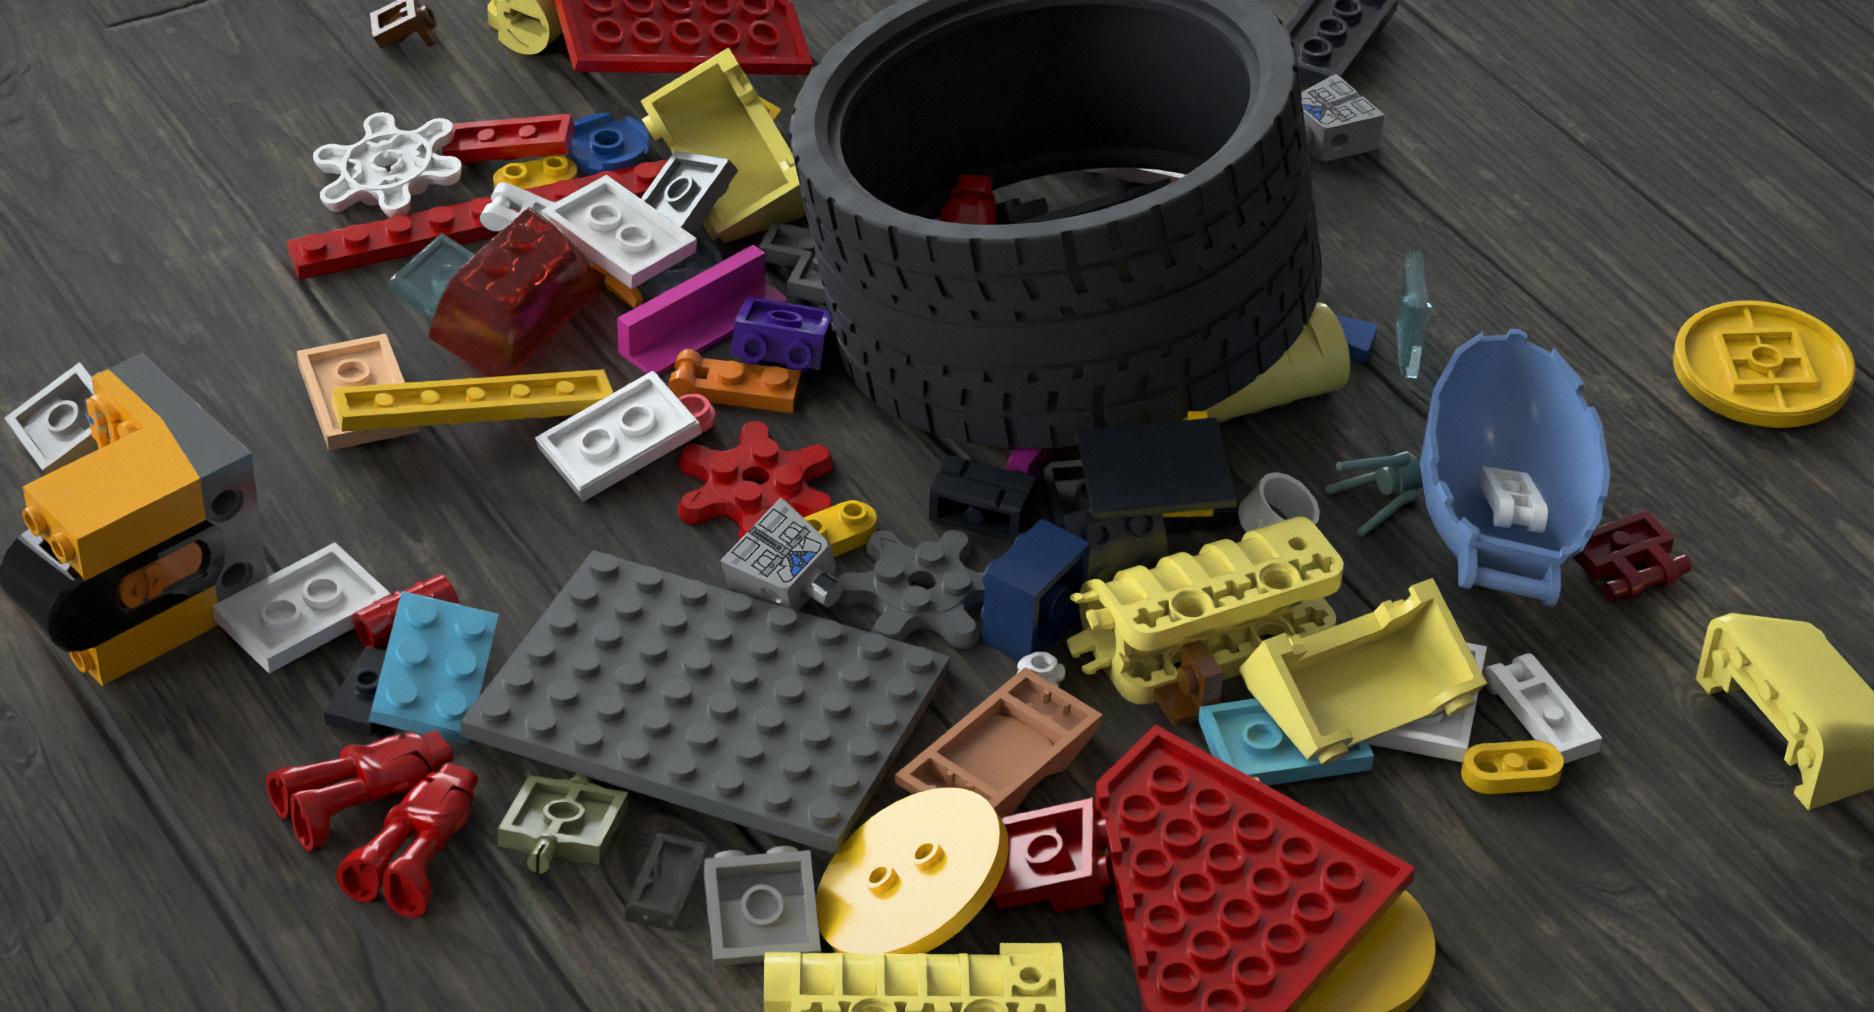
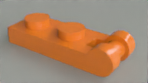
M686 349L678 354L674 366L675 371L671 374L668 388L677 398L686 394H700L706 397L709 403L793 413L801 388L802 371L785 369L778 366L770 367L736 361L707 359L694 350Z

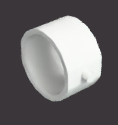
M1277 472L1266 474L1240 503L1238 511L1241 525L1246 532L1284 521L1271 509L1269 504L1277 507L1288 519L1303 516L1316 524L1320 514L1315 497L1304 484L1287 474Z

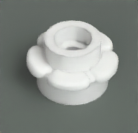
M1034 652L1027 655L1017 665L1019 671L1026 667L1059 687L1060 681L1065 677L1064 666L1058 664L1057 658L1047 652Z

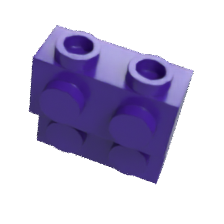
M746 297L735 319L730 355L741 357V360L747 364L766 365L769 361L786 364L787 369L801 370L802 373L811 372L812 369L820 370L825 358L827 339L832 329L828 309Z

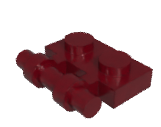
M1647 510L1596 527L1583 551L1573 558L1593 580L1607 575L1614 579L1604 583L1602 586L1604 596L1609 601L1620 597L1629 600L1640 596L1645 588L1656 584L1661 587L1677 582L1679 576L1692 570L1691 561L1688 556L1683 554L1672 558L1668 554L1672 551L1674 538ZM1643 562L1648 566L1639 571L1633 567Z

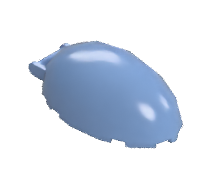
M1509 329L1507 335L1483 336L1482 331L1455 350L1432 393L1419 464L1426 507L1433 526L1458 562L1459 587L1471 589L1475 585L1541 600L1543 606L1553 608L1560 596L1561 568L1583 551L1602 519L1603 504L1608 495L1611 472L1603 425L1595 407H1588L1581 392L1585 386L1581 377L1555 348L1550 353L1527 341V333L1520 329ZM1482 466L1529 474L1548 507L1547 523L1543 533L1527 531L1526 526L1512 524L1510 528L1494 526V512L1478 484Z

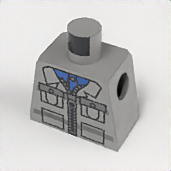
M1337 74L1301 92L1308 152L1318 161L1326 162L1380 148L1384 113Z
M781 498L720 560L729 588L749 597L789 607L796 611H799L811 597L824 606L830 607L839 599L843 591V583L832 576L835 572L836 564L831 545Z

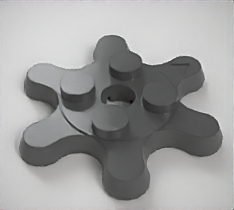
M876 531L866 544V554L876 564L875 569L864 573L848 572L837 578L843 583V591L836 601L837 603L845 606L866 605L879 612L881 617L875 622L870 633L880 634L905 643L907 637L915 631L932 630L939 633L949 646L956 649L972 648L979 641L980 631L974 619L967 613L975 606L984 605L985 585L982 582L984 572H976L963 565L971 557L972 545L968 536L962 531H947L938 542L926 541L920 543L917 548L904 545L890 531ZM915 581L917 585H928L933 588L926 590L920 586H912V583Z

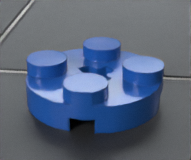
M598 113L583 117L574 122L575 129L570 152L565 154V156L576 164L578 171L586 173L587 176L649 162V133L640 121L629 116H625V122L612 120V113Z

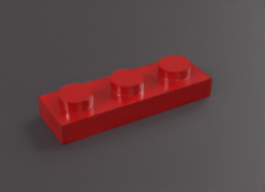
M571 114L452 124V139L449 144L442 148L443 156L456 157L461 163L467 164L480 161L565 155L570 152L575 125Z

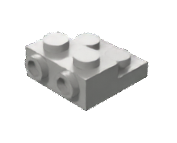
M80 362L4 417L46 475L86 456L88 453L99 450L97 441L91 435L86 399L94 396L92 379Z
M779 846L768 850L766 854L745 855L742 851L728 850L717 853L714 858L705 859L704 881L713 966L761 963L765 961V952L821 953L810 850L798 851L797 848L792 846Z

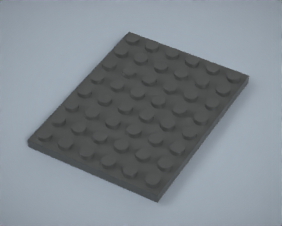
M592 550L461 720V737L837 855L948 674L950 656L924 647H917L890 639L880 634L846 626L833 620H826L799 612L789 607L752 598L742 593H735L705 584L698 580L661 571L655 567H648L615 557L611 554Z

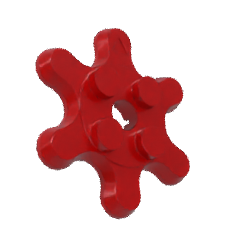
M759 421L749 422L743 427L738 438L739 446L728 451H715L702 445L692 444L684 448L678 459V468L682 473L698 478L704 483L702 488L689 492L682 497L677 509L679 519L685 523L697 525L716 517L730 518L736 521L740 527L738 533L739 540L780 498L786 501L803 518L834 506L827 494L808 486L812 479L824 476L833 469V459L825 446L814 444L797 451L781 450L773 440L768 426ZM750 476L751 480H760L765 483L758 485L755 482L747 481V477Z

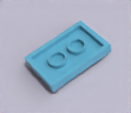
M402 591L369 722L413 731L419 734H426L436 730L444 740L468 745L469 739L461 737V720L480 696L499 614Z
M1256 698L1200 706L1198 721L1212 756L1252 778L1258 777L1259 781L1267 786L1372 770L1374 755L1368 741L1347 748L1349 751L1347 755L1330 764L1322 766L1319 759L1308 761Z

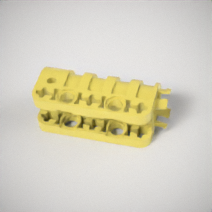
M1297 516L1245 533L1241 542L1235 543L1230 539H1222L1206 544L1201 548L1199 555L1191 556L1186 552H1180L1160 559L1156 568L1150 570L1138 565L1119 571L1114 576L1113 581L1104 583L1099 579L1086 581L1082 585L1080 593L1070 595V600L1079 604L1083 631L1068 638L1067 645L1073 658L1080 657L1082 653L1092 651L1096 660L1082 666L1084 673L1088 675L1096 674V670L1103 669L1119 693L1127 701L1142 705L1156 702L1154 699L1155 688L1178 681L1177 668L1173 664L1181 662L1184 644L1202 640L1224 672L1223 680L1240 675L1239 668L1263 642L1259 638L1262 635L1271 634L1277 636L1286 633L1289 638L1299 634L1302 639L1334 627L1336 624V614L1323 597L1337 592L1341 587L1344 562L1311 520L1303 516Z

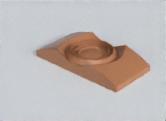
M1024 667L895 774V783L913 795L938 788L969 790L986 799L1000 818L1011 816L1030 790L1042 779L1064 771L1102 724L1103 714Z

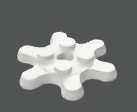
M384 112L376 113L364 121L363 126L366 135L356 144L348 146L327 144L318 148L313 154L315 164L323 172L341 174L338 180L327 185L320 192L321 201L333 212L343 211L354 203L362 201L366 205L379 204L388 217L404 216L410 211L411 195L423 193L429 184L453 185L460 179L462 164L458 158L435 154L440 148L450 143L453 135L452 123L442 118L428 121L416 130L403 131L395 127L393 115ZM392 165L391 172H387L384 166Z

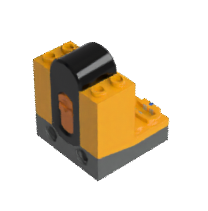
M143 353L91 377L94 396L86 399L91 435L97 441L99 450L23 486L26 508L22 510V515L28 530L13 541L7 549L0 566V585L5 596L55 646L64 652H69L75 666L82 673L88 671L102 686L218 626L213 617V605L267 578L252 453Z

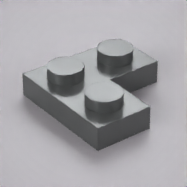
M772 222L759 249L765 252V262L794 268L788 280L787 296L802 298L811 302L826 303L810 229Z

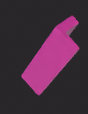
M752 245L618 317V353L644 373L648 374L654 371L659 376L674 368L677 356L681 351L691 349L701 353L732 336L735 319L746 297L787 303V298L765 282V252Z

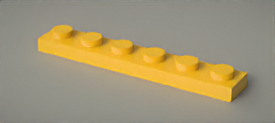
M604 369L337 387L333 388L332 405L341 432L367 431L373 429L411 428L414 426L442 424L456 425L470 422H499L511 419L576 415L613 394V390Z

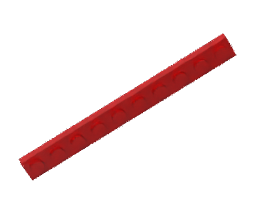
M669 159L652 163L645 162L633 167L603 171L591 176L561 180L553 184L523 190L556 203L608 175L641 199ZM491 197L477 198L473 201L446 207H435L431 210L404 216H393L389 219L362 225H351L343 229L320 234H308L301 238L287 240L288 255L298 278L302 280L513 233L503 229L501 231H492L481 223L480 215L485 206L493 203Z

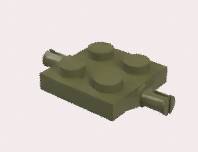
M578 773L571 779H549L529 775L498 828V846L516 849L524 854H531L527 859V866L535 873L538 867L539 873L546 872L553 857L567 858L574 863L589 862L599 864L628 810V792L600 787L594 784L596 779Z

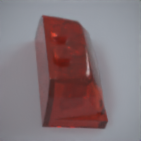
M528 207L450 278L438 303L428 338L489 377L511 376L603 288L606 275L589 265L586 255L566 234L548 219Z

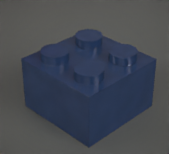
M1041 519L1027 533L1022 532L1016 538L1012 547L1001 558L992 560L987 566L982 579L985 585L984 605L981 610V620H983L982 643L1017 661L1034 652H1046L1080 618L1079 604L1070 600V595L1080 593L1082 585L1087 581L1090 542Z

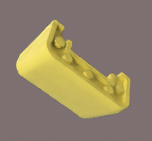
M729 48L641 100L648 113V116L643 118L642 121L655 141L663 138L672 153L676 150L729 159L739 170L729 183L727 192L717 200L705 217L703 226L713 241L720 237L726 244L768 230L772 222L786 224L807 216L793 154Z
M1433 578L1412 585L1409 588L1411 595L1405 602L1403 599L1393 603L1391 600L1382 602L1372 613L1302 639L1299 634L1288 638L1286 633L1266 639L1239 668L1238 671L1247 689L1308 761L1319 759L1322 766L1330 764L1349 753L1347 748L1444 710L1448 716L1456 715L1475 704L1472 696L1478 693L1487 682Z
M1730 613L1711 620L1707 629L1696 680L1709 695L1722 690L1730 693L1743 689L1787 739L1788 746L1784 760L1789 766L1798 764L1803 784L1795 787L1794 795L1809 811L1874 788V691L1829 643L1823 632L1808 622Z

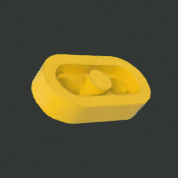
M552 155L522 163H510L494 173V190L499 183H509L521 189H530L553 184L561 180L577 179V166L572 160L562 155Z
M856 500L842 502L804 517L829 542L834 557L867 544L872 534L876 532L877 515L875 510L868 504Z
M1531 740L1477 744L1469 748L1464 755L1461 777L1469 788L1483 794L1544 791L1555 787L1559 783L1564 759L1561 752L1555 746L1544 741Z

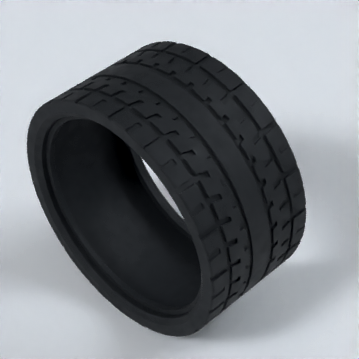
M902 0L876 14L872 19L858 26L837 43L810 73L794 104L793 115L790 121L791 150L815 248L834 338L842 364L852 381L856 382V386L872 402H877L880 408L899 420L926 432L937 433L942 437L985 446L1042 449L1078 446L1075 442L1076 430L1181 421L1187 417L1188 411H1204L1234 395L1252 383L1257 376L1265 373L1297 340L1303 331V325L1308 323L1315 309L1316 299L1319 297L1322 283V259L1297 55L1286 26L1283 25L1278 15L1262 0ZM1100 168L1153 169L1185 175L1159 190L1129 202L1070 218L1012 225H971L934 220L940 216L942 207L950 199L952 189L958 186L959 177L966 174L990 177L993 180L992 191L1046 175Z

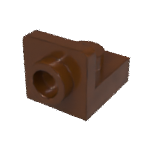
M397 0L370 13L372 37L381 49L392 43L405 40L416 31L427 47L436 43L434 28L437 27V20L427 4L422 6L418 0Z
M1202 640L1183 645L1181 667L1177 669L1178 681L1154 689V699L1170 723L1175 727L1198 721L1200 706L1220 704L1224 672Z

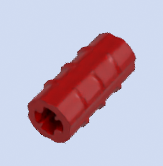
M442 574L424 582L418 581L415 586L404 590L405 592L459 604V599L453 585ZM396 591L394 595L381 601H374L372 605L353 613L355 632L365 648L369 646L381 649L388 646L402 591Z

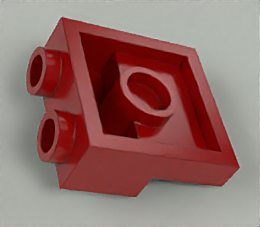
M1093 798L1001 818L1006 827L1009 845L1003 874L992 893V898L998 910L1049 899L1055 913L1105 902V888L1115 885L1110 857L1106 855L1105 821L1108 820V816L1100 818L1099 810Z

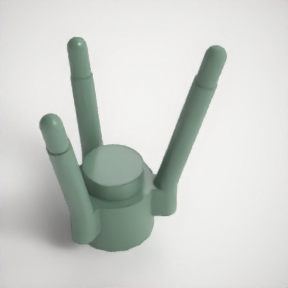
M1404 451L1393 456L1338 462L1336 464L1338 471L1379 469L1372 473L1325 487V492L1333 494L1376 482L1378 489L1383 494L1397 497L1357 530V536L1364 537L1403 505L1418 499L1416 489L1423 486L1420 461L1413 454Z

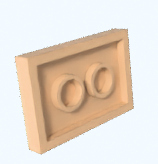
M386 334L297 351L298 366L329 451L420 432L419 426L341 432L332 405L333 388L405 383Z

